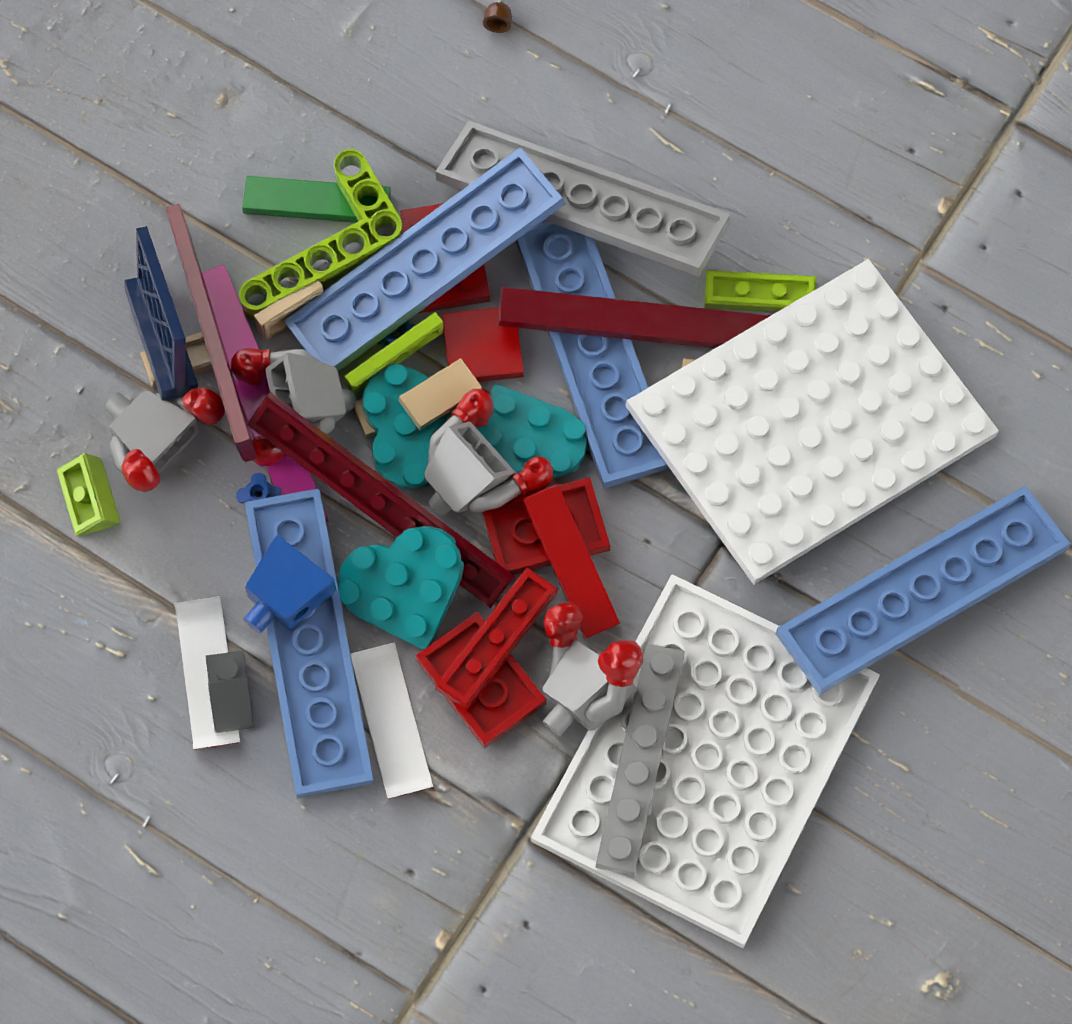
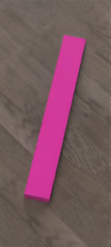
M221 265L202 272L231 368V358L237 351L245 348H259L226 267ZM233 375L247 422L250 421L264 398L270 393L267 375L264 376L260 384L254 386L239 382ZM250 427L254 438L257 436H261L259 433H257ZM289 456L284 457L272 467H266L273 486L280 488L281 495L316 489L310 472ZM324 509L325 520H326V522H329V521H328V516H327L326 511H325V509Z

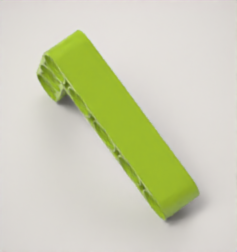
M355 149L342 150L334 159V173L337 185L356 215L358 222L243 283L239 290V298L244 314L248 318L255 320L254 315L317 280H319L323 288L337 282L403 234L400 216L361 152ZM350 165L360 169L357 174L352 176L343 174L342 170ZM367 195L378 199L371 206H364L359 201ZM387 225L393 227L395 232L386 237L379 235L377 230ZM355 242L361 244L363 249L359 253L351 254L345 251V247ZM321 259L331 263L330 267L324 271H317L312 267L316 261ZM286 277H295L299 280L298 284L292 288H284L280 285L281 281ZM254 294L266 296L265 302L258 306L251 305L247 301Z

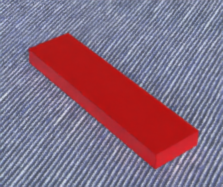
M553 485L522 500L567 602L578 605L583 611L584 619L579 629L584 640L619 625L620 621L559 485Z
M526 568L436 683L435 690L467 711L557 595L558 588L529 568Z

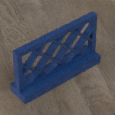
M147 226L136 228L137 277L124 280L125 292L161 400L182 397L190 390L198 388V382L186 350V338Z

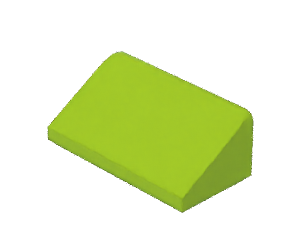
M83 453L56 469L75 536L80 537L120 523L104 464L100 457Z

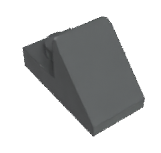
M244 650L205 655L215 733L254 728Z

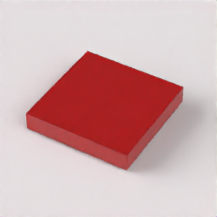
M499 307L442 313L448 366L461 358L478 382L524 377L518 328L498 326Z

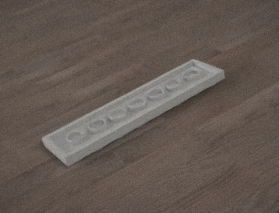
M472 121L467 122L435 171L436 181L463 190L521 147L563 197L565 202L564 206L547 217L545 221L697 277L702 273L730 225V214Z

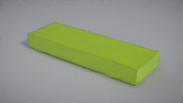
M706 270L704 308L778 312L816 290V276Z
M434 312L345 375V382L348 388L354 394L359 393L367 387L369 380L377 373L385 370L391 364H400L443 333V321Z

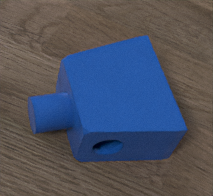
M277 535L245 586L248 598L255 605L243 620L259 634L265 630L273 619H276L287 629H291L334 594L337 590L335 580Z

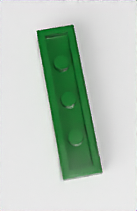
M246 176L242 205L243 214L358 222L356 215L335 182ZM382 186L390 199L391 187ZM367 195L361 198L359 202L364 206H371L378 199Z

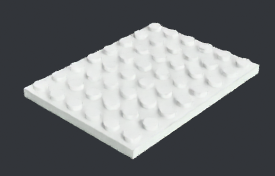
M869 259L626 401L625 405L753 585L995 438L999 432Z
M672 574L636 640L642 648L643 654H645L647 643L685 651L635 876L595 868L635 694L624 703L620 714L605 720L596 730L587 731L531 836V842L744 948L880 674L865 668L819 695L776 636V630L780 626ZM641 668L639 669L636 677L634 678L633 683L636 687L638 684Z

